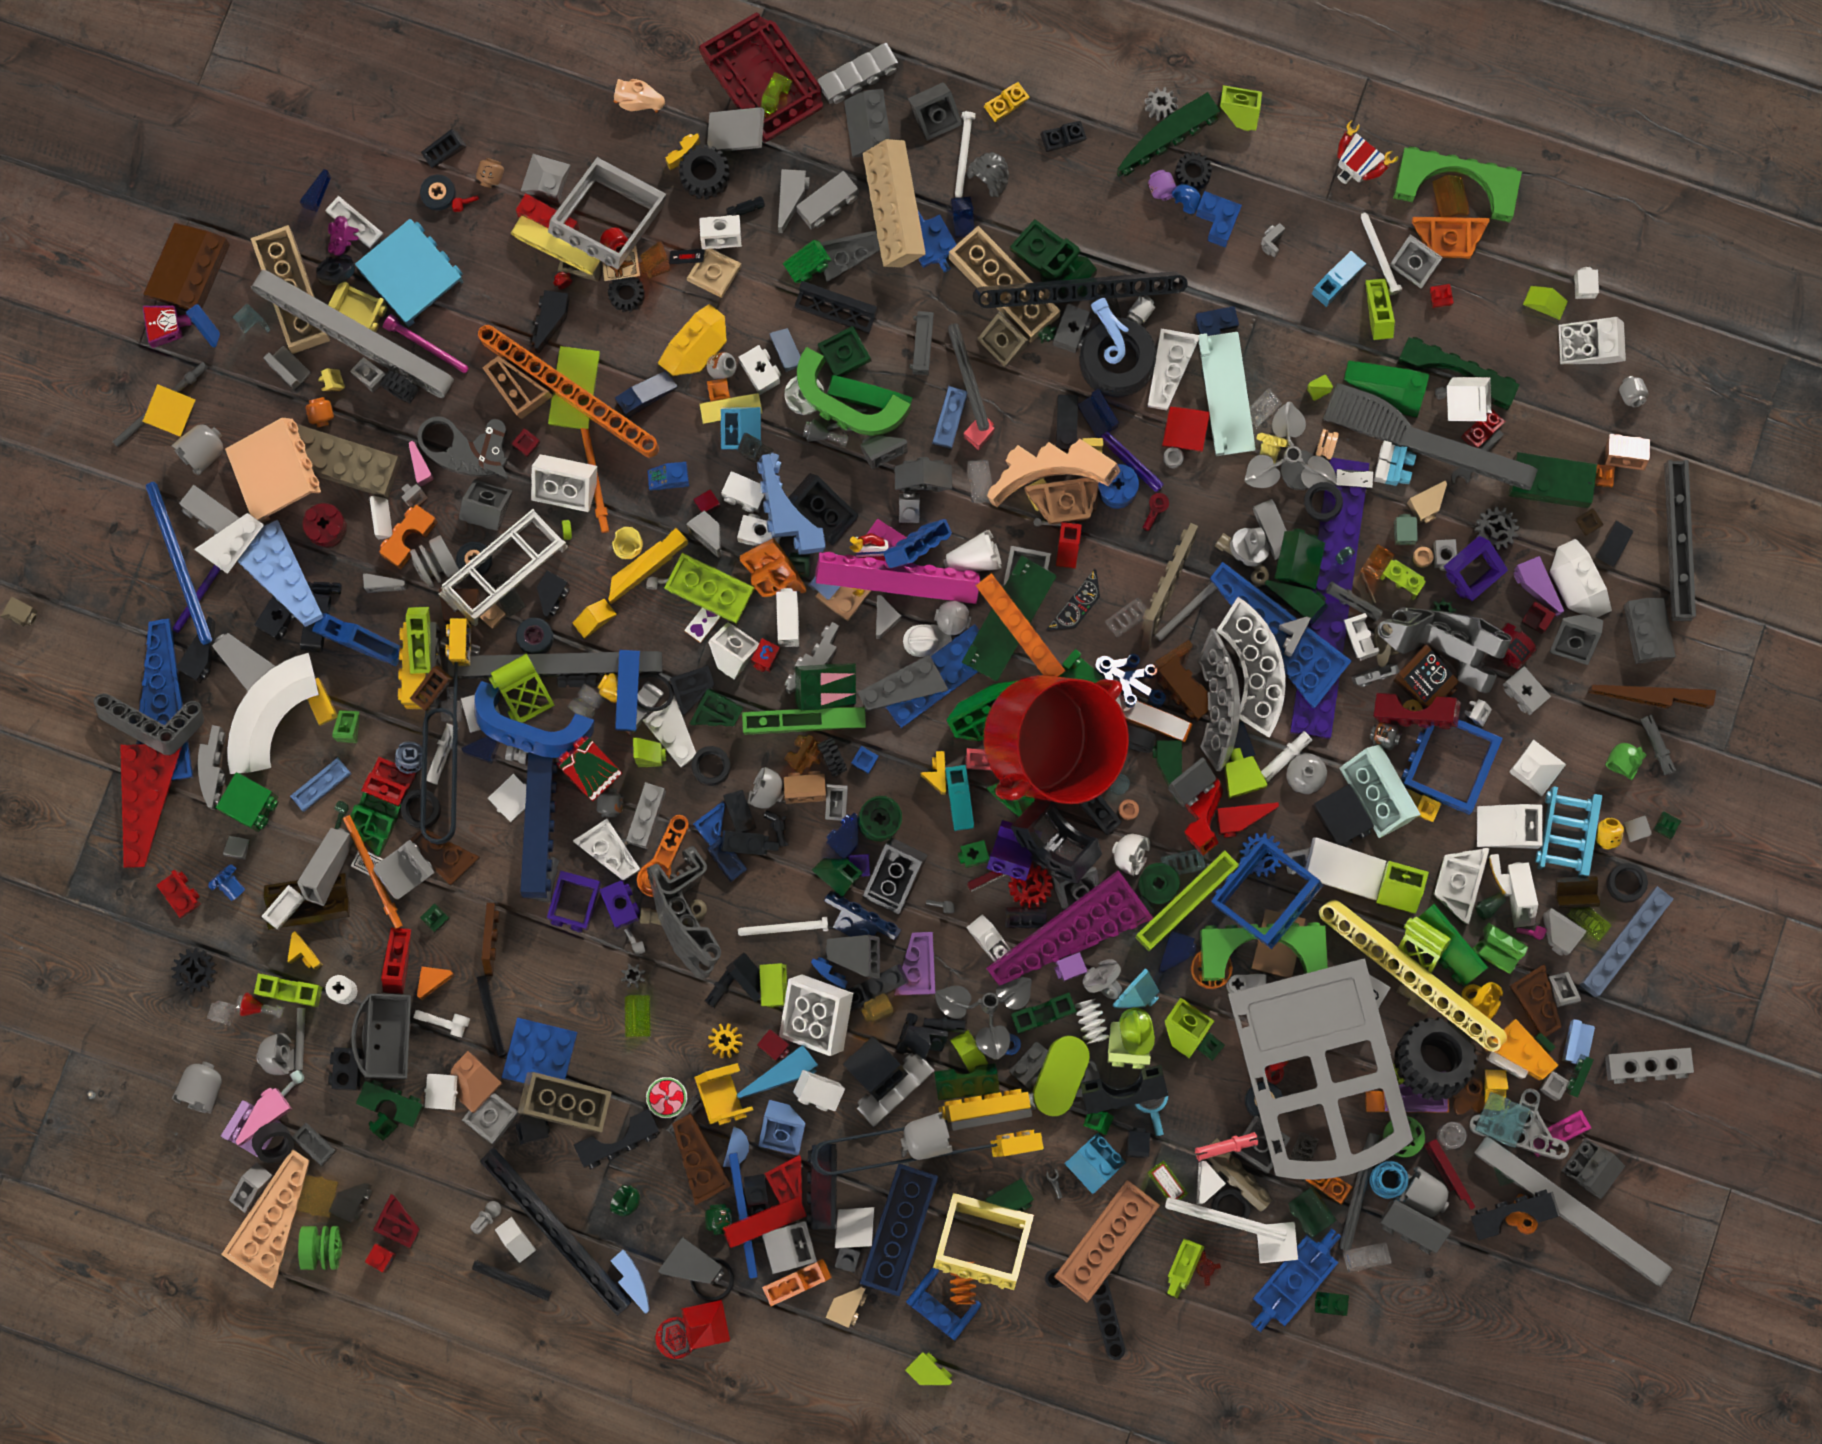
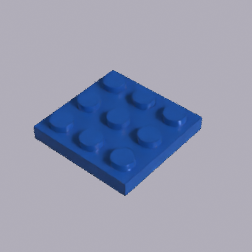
M517 1018L502 1078L525 1084L527 1072H536L566 1080L578 1032Z

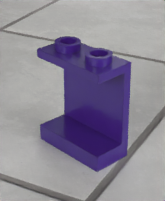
M1002 820L987 869L1026 881L1033 860L1031 858L1032 854L1026 847L1022 848L1011 828L1013 823ZM1035 830L1036 834L1040 838L1041 832Z

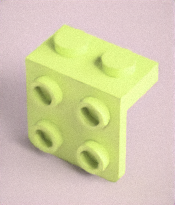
M1112 1022L1110 1024L1107 1063H1112L1113 1067H1124V1064L1133 1065L1132 1068L1143 1069L1145 1066H1149L1150 1052L1143 1056L1128 1053L1122 1043L1119 1022Z

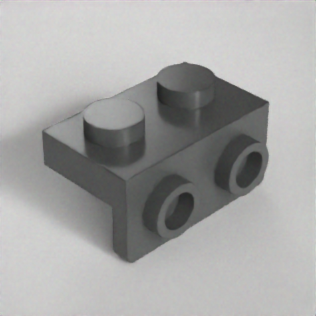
M1037 1041L1009 1071L1031 1093H1033L1035 1083L1048 1053V1050Z

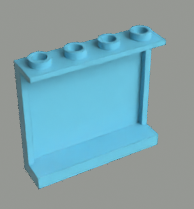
M411 219L406 221L355 263L359 272L408 328L415 323L413 319L456 283H463L461 277L463 273L456 265L451 266L448 262L450 258L443 250L439 252L436 248L437 243L431 236L427 238L423 234L425 231L418 222L414 223Z

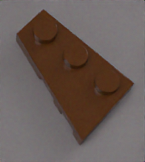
M426 829V833L430 838H442ZM421 830L410 839L412 843L419 847L423 858L431 863L432 867L450 886L480 859L479 856L449 841L443 844L431 843L424 837Z

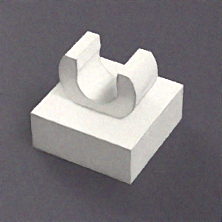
M1478 699L1477 703L1470 701L1469 704L1474 709L1472 712L1465 710L1464 713L1476 725L1483 727L1492 709L1485 701Z

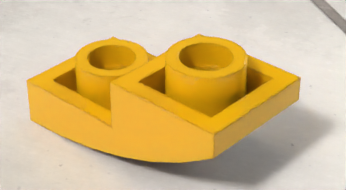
M1017 82L1003 90L1001 95L985 103L984 108L992 119L997 122L1026 102L1030 97L1020 83Z
M698 134L685 136L680 142L681 150H674L665 157L670 170L679 166L680 160L683 161L682 156L684 154L688 155L690 148L695 150V146L700 144Z

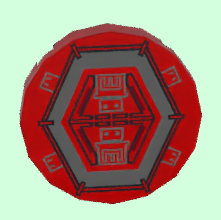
M668 1318L657 1328L655 1335L656 1346L666 1357L672 1359L684 1358L693 1351V1349L689 1350L683 1318Z

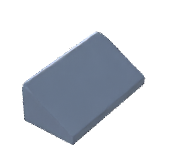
M788 328L769 333L785 372L797 368L801 356Z

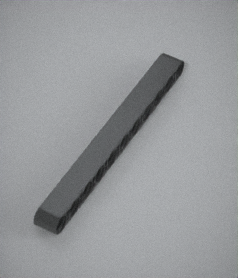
M640 651L639 675L663 673L662 652ZM619 652L527 654L539 677H558L566 675V677L569 675L604 676L610 673L618 675ZM524 654L470 656V666H458L457 679H488L492 677L491 672ZM441 657V669L454 679V666L452 662L448 660V657Z

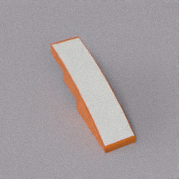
M1122 695L1116 699L1124 713L1125 719L1129 722L1145 727L1149 731L1184 743L1186 742L1193 725L1192 723L1139 701L1136 702L1134 707L1128 708L1124 705L1125 698ZM1127 699L1128 702L1133 703L1132 699Z

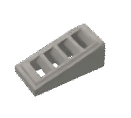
M367 573L363 574L364 589L367 593L407 589V584L403 580Z

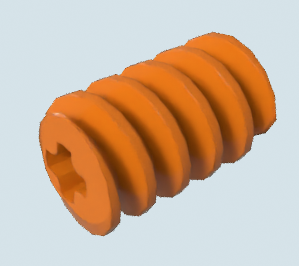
M950 1273V1275L956 1277L950 1280L951 1284L956 1285V1287L950 1289V1292L956 1294L950 1297V1300L956 1302V1304H976L975 1301L970 1300V1298L976 1296V1293L970 1291V1289L976 1288L975 1284L970 1283V1281L975 1279H964L957 1274Z

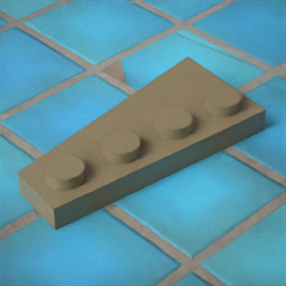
M1217 1138L1211 1144L1218 1143L1221 1141H1219V1139ZM1230 1152L1207 1158L1213 1163L1211 1167L1217 1173L1219 1171L1227 1176V1182L1232 1187H1239L1241 1195L1260 1212L1273 1201L1269 1193L1258 1185L1255 1177L1248 1173L1242 1167L1240 1160Z

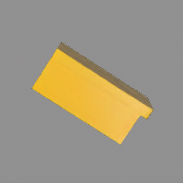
M316 678L315 681L319 695L310 697L307 700L318 724L321 726L336 719L338 715L322 681Z

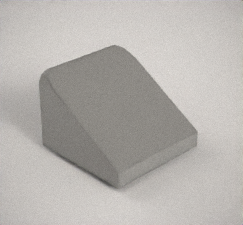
M1646 816L1623 823L1630 842L1652 835Z
M229 836L223 855L245 860L249 839Z

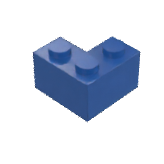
M1204 191L1196 216L1213 222L1207 241L1226 248L1242 205Z

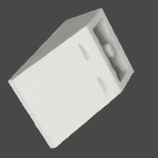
M1618 317L1559 325L1560 364H1607L1626 361L1624 322Z
M1542 805L1477 806V847L1538 849L1542 846Z

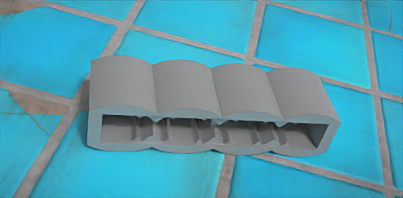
M884 43L820 77L818 83L828 103L838 104L845 99L844 96L860 92L864 85H873L879 81L881 76L894 74L898 68V61L888 44Z
M910 1053L903 1060L905 1063L903 1068L907 1071L908 1075L879 1102L872 1095L869 1097L865 1095L857 1102L859 1104L857 1110L873 1127L934 1072V1069L919 1055Z

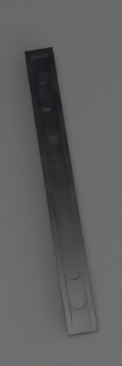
M494 1147L489 1150L480 1160L481 1164L616 1316L621 1314L632 1303L631 1300Z

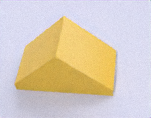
M602 599L587 606L573 621V625L583 638L586 639L617 614L608 602Z

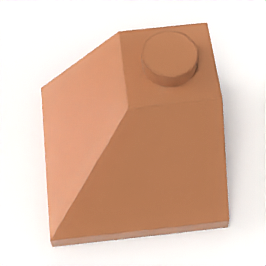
M469 1051L453 1066L450 1075L457 1076L456 1091L458 1094L456 1097L473 1114L502 1085Z

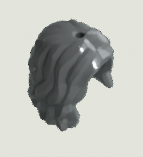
M993 152L984 153L980 157L975 158L966 172L969 179L975 175L987 184L991 197H999L1003 193L1009 178L1008 165L1005 159Z

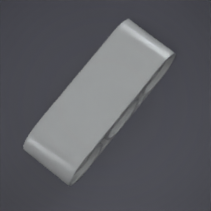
M1271 499L1253 506V512L1260 528L1265 533V539L1268 542L1270 552L1276 560L1279 559L1284 532L1287 530L1274 501Z

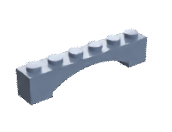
M1658 886L1653 888L1619 936L1579 985L1594 997L1600 996L1673 901V898Z

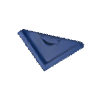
M723 801L693 823L709 846L721 838L725 803Z

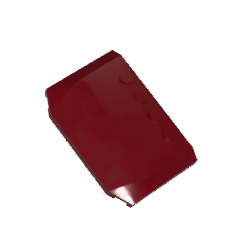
M759 13L752 14L699 46L703 60L739 110L759 107L765 109L763 142H768L823 108L821 88L815 77L777 24L762 18Z

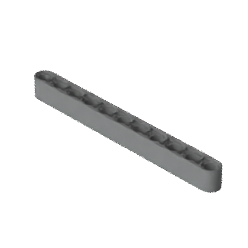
M261 270L251 286V289L261 297L389 370L398 373L400 376L405 377V379L437 397L444 398L454 382V379L446 372L269 271Z
M1485 1136L1474 1152L1479 1159L1533 1197H1536L1535 1192L1547 1189L1548 1193L1553 1191L1563 1219L1656 1285L1662 1287L1673 1269L1668 1264L1489 1137Z

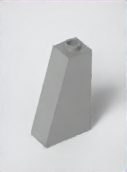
M229 633L218 636L212 645L247 691L270 669L276 667Z
M330 828L297 883L305 900L325 905L353 844L351 835L347 830Z

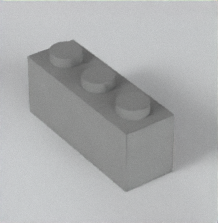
M842 171L796 206L797 213L811 230L815 227L819 228L826 222L825 219L831 215H837L842 210L841 207L845 204L849 205L857 199L858 188L847 174Z
M195 485L191 487L179 503L185 515L189 518L196 517L199 520L198 524L204 529L208 530V528H211L215 531L213 535H216L239 519L238 516Z
M645 782L626 839L628 844L648 849L666 794L665 788Z

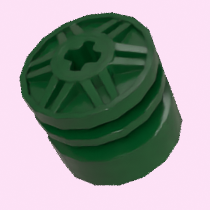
M886 796L870 798L861 807L858 814L860 832L872 841L890 839L899 830L902 823V811L899 805L893 799ZM877 815H879L880 818H884L881 825H879L878 822H874V819H876Z

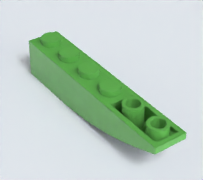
M865 707L742 712L744 735L866 728Z

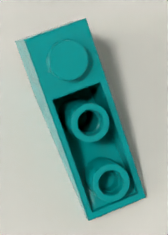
M966 765L945 768L954 831L973 829L974 821Z

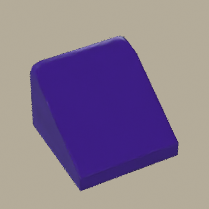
M869 854L849 855V861L863 872L860 877L870 876Z

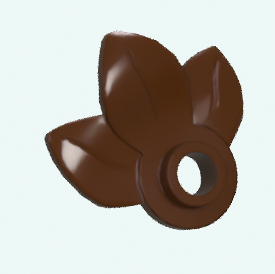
M1472 1077L1458 1094L1451 1097L1455 1098L1453 1107L1457 1115L1464 1114L1471 1108L1477 1113H1481L1483 1110L1485 1098L1481 1093L1483 1086L1478 1078ZM1471 1083L1474 1085L1473 1091L1469 1089Z

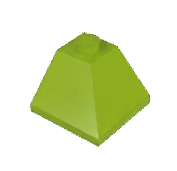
M1223 85L1220 107L1237 128H1241L1244 131H1256L1262 92Z
M1180 997L1164 1022L1172 1047L1190 1058L1214 1023V1020Z

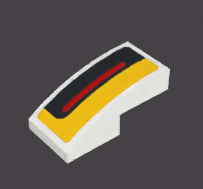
M1499 854L1488 856L1490 872L1496 886L1504 897L1510 896L1512 894L1510 875L1501 874Z

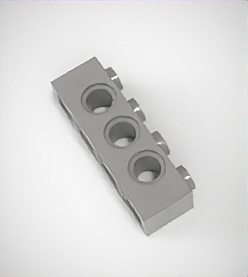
M1691 1048L1609 1054L1605 1056L1608 1081L1614 1080V1084L1627 1083L1626 1079L1644 1082L1647 1081V1077H1655V1080H1667V1076L1675 1075L1676 1079L1688 1078V1074L1694 1073ZM1667 1059H1671L1674 1062L1673 1070H1669L1666 1067ZM1646 1061H1651L1654 1064L1652 1072L1646 1070ZM1627 1062L1633 1065L1634 1070L1631 1074L1625 1071L1624 1066Z

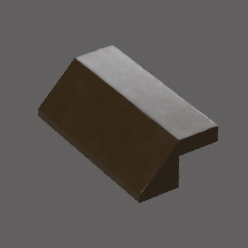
M346 873L338 875L324 906L304 900L282 927L350 917ZM298 880L264 885L266 908L268 909L288 885L303 896L297 883ZM267 922L268 930L276 929Z

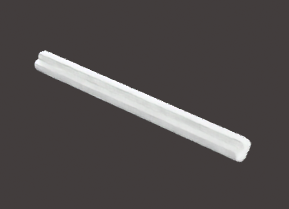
M1167 1198L1166 1209L1280 1241H1285L1287 1231L1284 1229L1173 1198Z

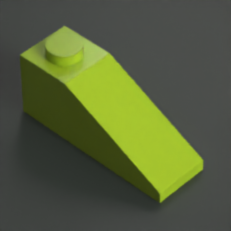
M1386 279L1366 280L1373 340L1393 338L1395 320Z
M429 607L408 608L406 626L410 674L429 673L431 671Z
M633 738L634 760L638 767L663 766L662 761H666V749H662L661 743Z

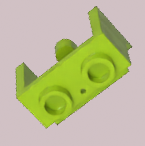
M1396 559L1395 561H1390L1380 577L1382 581L1387 577L1396 583L1397 588L1403 587L1413 594L1411 596L1412 600L1416 598L1426 582L1423 576Z

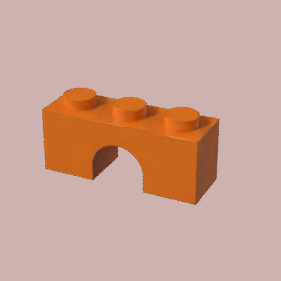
M417 504L407 510L404 515L406 518L401 524L398 523L393 528V534L389 540L385 539L380 545V554L400 570L411 558L410 549L405 546L406 537L411 533H419L426 538L438 523L435 517Z

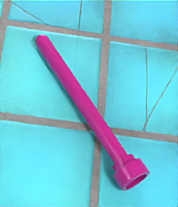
M390 314L386 318L383 328L387 331H397L461 372H468L469 368L467 365L402 326L394 315Z

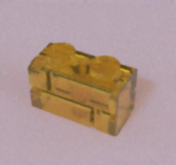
M884 993L875 997V1000L871 999L865 1002L864 1009L861 1010L866 1022L871 1021L872 1024H876L882 1021V1018L886 1019L894 1013L893 1007Z

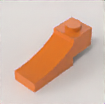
M821 1259L762 1288L770 1306H773L832 1277L824 1260Z

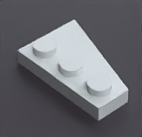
M247 513L194 550L228 574L263 528L264 524Z
M673 696V700L668 707L660 711H654L643 722L682 768L693 759L696 751L676 698Z
M605 819L573 840L574 843L623 881L641 870L608 819Z

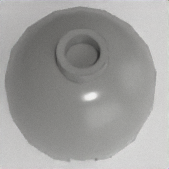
M1304 753L1290 761L1286 778L1289 786L1294 791L1309 795L1317 792L1324 786L1327 779V769L1320 757Z
M766 767L762 768L754 780L753 784L755 786L753 792L751 790L749 792L747 803L761 809L772 807L776 801L780 802L784 796L781 777L773 770Z
M279 1033L266 1037L259 1045L256 1055L257 1062L269 1074L284 1075L294 1069L295 1051L294 1049L290 1051L289 1043L292 1042L286 1034Z

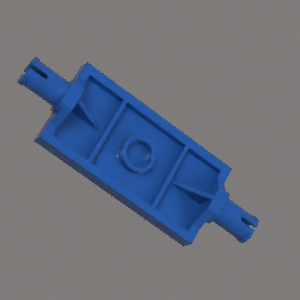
M1332 1228L1321 1242L1316 1243L1306 1235L1297 1245L1298 1260L1284 1261L1252 1298L1262 1306V1312L1251 1323L1260 1333L1272 1318L1286 1326L1339 1263L1330 1255L1331 1248L1341 1239L1339 1234L1333 1237L1336 1231Z

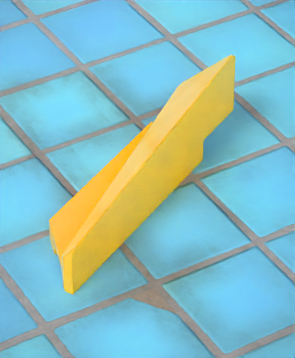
M677 528L662 542L659 541L612 577L608 598L610 604H613L670 561L677 552L688 545V540Z

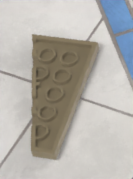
M1190 523L1188 530H1183L1180 538L1182 542L1180 546L1176 545L1173 552L1174 559L1173 561L1169 560L1165 570L1167 574L1165 577L1162 576L1159 581V590L1157 593L1154 592L1150 604L1152 605L1150 609L1147 608L1143 615L1144 622L1141 630L1144 631L1141 645L1142 650L1149 652L1152 634L1156 635L1161 620L1159 617L1164 616L1174 592L1177 577H1180L1185 560L1183 558H1188L1196 539L1198 525Z

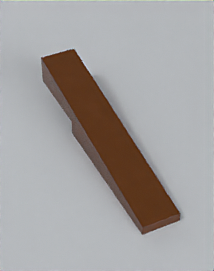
M1592 685L1589 687L1588 693L1666 709L1670 708L1673 702L1710 709L1714 706L1716 690Z

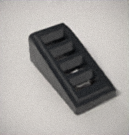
M451 129L421 151V153L433 169L467 146L458 132ZM453 138L457 144L454 146L450 139ZM445 142H446L447 145L449 146V148H450L449 150H447L446 147L444 146V143H445ZM437 147H440V149L444 153L443 155H440V153L436 149ZM433 151L437 159L434 160L429 152Z

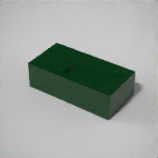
M1517 452L1513 460L1533 466L1538 472L1531 490L1510 485L1509 497L1581 508H1589L1592 504L1597 464Z

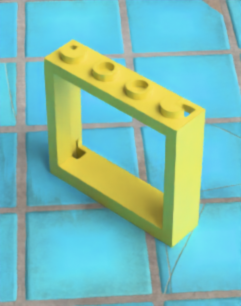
M953 1193L933 1268L943 1270V1273L957 1274L964 1279L972 1278L982 1284H993L1001 1289L1008 1288L1014 1290L1034 1215ZM955 1211L1023 1229L1012 1274L943 1255Z

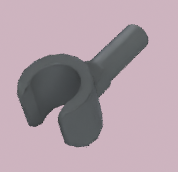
M926 901V905L943 907V913L955 912L954 904L950 901Z
M1054 1169L1057 1175L1054 1179L1049 1177L1048 1172L1046 1176L1047 1180L1054 1186L1057 1198L1060 1199L1063 1197L1058 1183L1059 1173Z

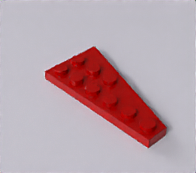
M146 744L120 745L124 868L146 867L182 746L174 754L164 755Z

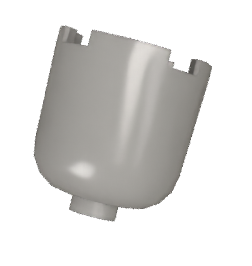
M197 425L173 443L171 447L175 449L176 454L186 465H191L194 469L192 471L199 476L223 452V443L220 440L222 435L215 427L210 429L206 425Z
M204 1061L202 1065H189L183 1072L172 1100L179 1104L181 1101L189 1103L188 1108L211 1114L222 1084V1078L214 1070V1065Z
M942 1112L912 1121L905 1126L904 1138L900 1140L903 1150H908L912 1158L923 1160L953 1152L952 1146H949L948 1138L950 1137L944 1118L942 1119Z
M1418 1166L1414 1167L1413 1171L1415 1173L1412 1176L1408 1174L1406 1190L1401 1194L1400 1198L1396 1197L1395 1200L1428 1218H1433L1440 1212L1444 1213L1449 1205V1202H1447L1448 1190L1446 1186Z

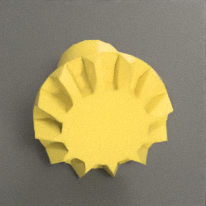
M1265 433L1257 435L1256 439L1263 441L1259 455L1270 456L1275 464L1281 449L1280 446L1288 447L1287 440Z

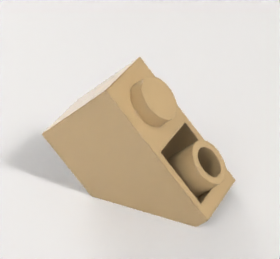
M861 1287L834 1298L826 1318L848 1328L850 1324L855 1325L859 1316L856 1310L859 1305L863 1306L867 1294L864 1293L865 1289Z

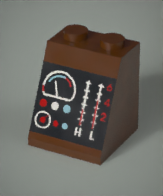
M1427 645L1414 656L1393 680L1411 698L1418 701L1423 709L1429 707L1436 697H1445L1446 695L1451 697L1458 689L1456 685L1459 682Z

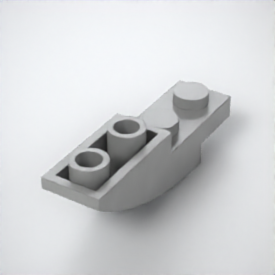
M833 622L830 627L826 625L821 634L823 637L821 643H816L811 652L813 657L805 653L803 658L799 657L795 666L829 664L837 652V647L832 645V642L840 630L839 625ZM795 673L794 675L790 674L785 682L787 686L786 691L790 694L796 691Z
M214 725L211 728L208 745L200 744L198 754L200 787L205 802L211 810H216V806L221 799V794L219 793L220 786H223L225 782L224 770L216 766L221 761L222 754L219 751L221 744L223 745L225 742L226 734L223 732L224 729Z

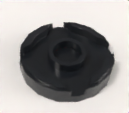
M343 254L333 259L332 257L326 258L316 268V276L319 282L327 286L345 282L355 272V264L352 258Z

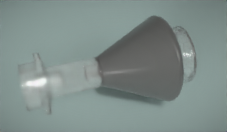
M813 419L812 422L807 421L803 431V436L807 437V442L828 439L840 443V448L842 446L846 447L849 438L846 432L843 435L829 432L816 419Z

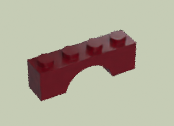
M1376 693L1373 717L1378 722L1388 724L1399 723V725L1406 727L1411 726V724H1419L1423 728H1431V725H1435L1442 729H1451V727H1458L1461 703L1457 698L1436 697L1433 703L1426 709L1411 711L1403 707L1402 701L1397 694Z

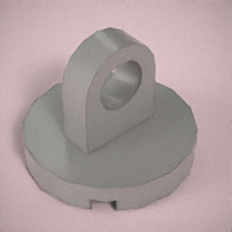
M1261 528L1240 529L1230 540L1232 554L1238 561H1243V564L1247 566L1260 565L1268 557L1269 545Z
M1107 959L1099 962V967L1096 969L1094 967L1089 969L1083 978V985L1088 992L1095 993L1101 991L1107 998L1117 999L1122 992V987L1116 980L1121 972V967L1114 959Z

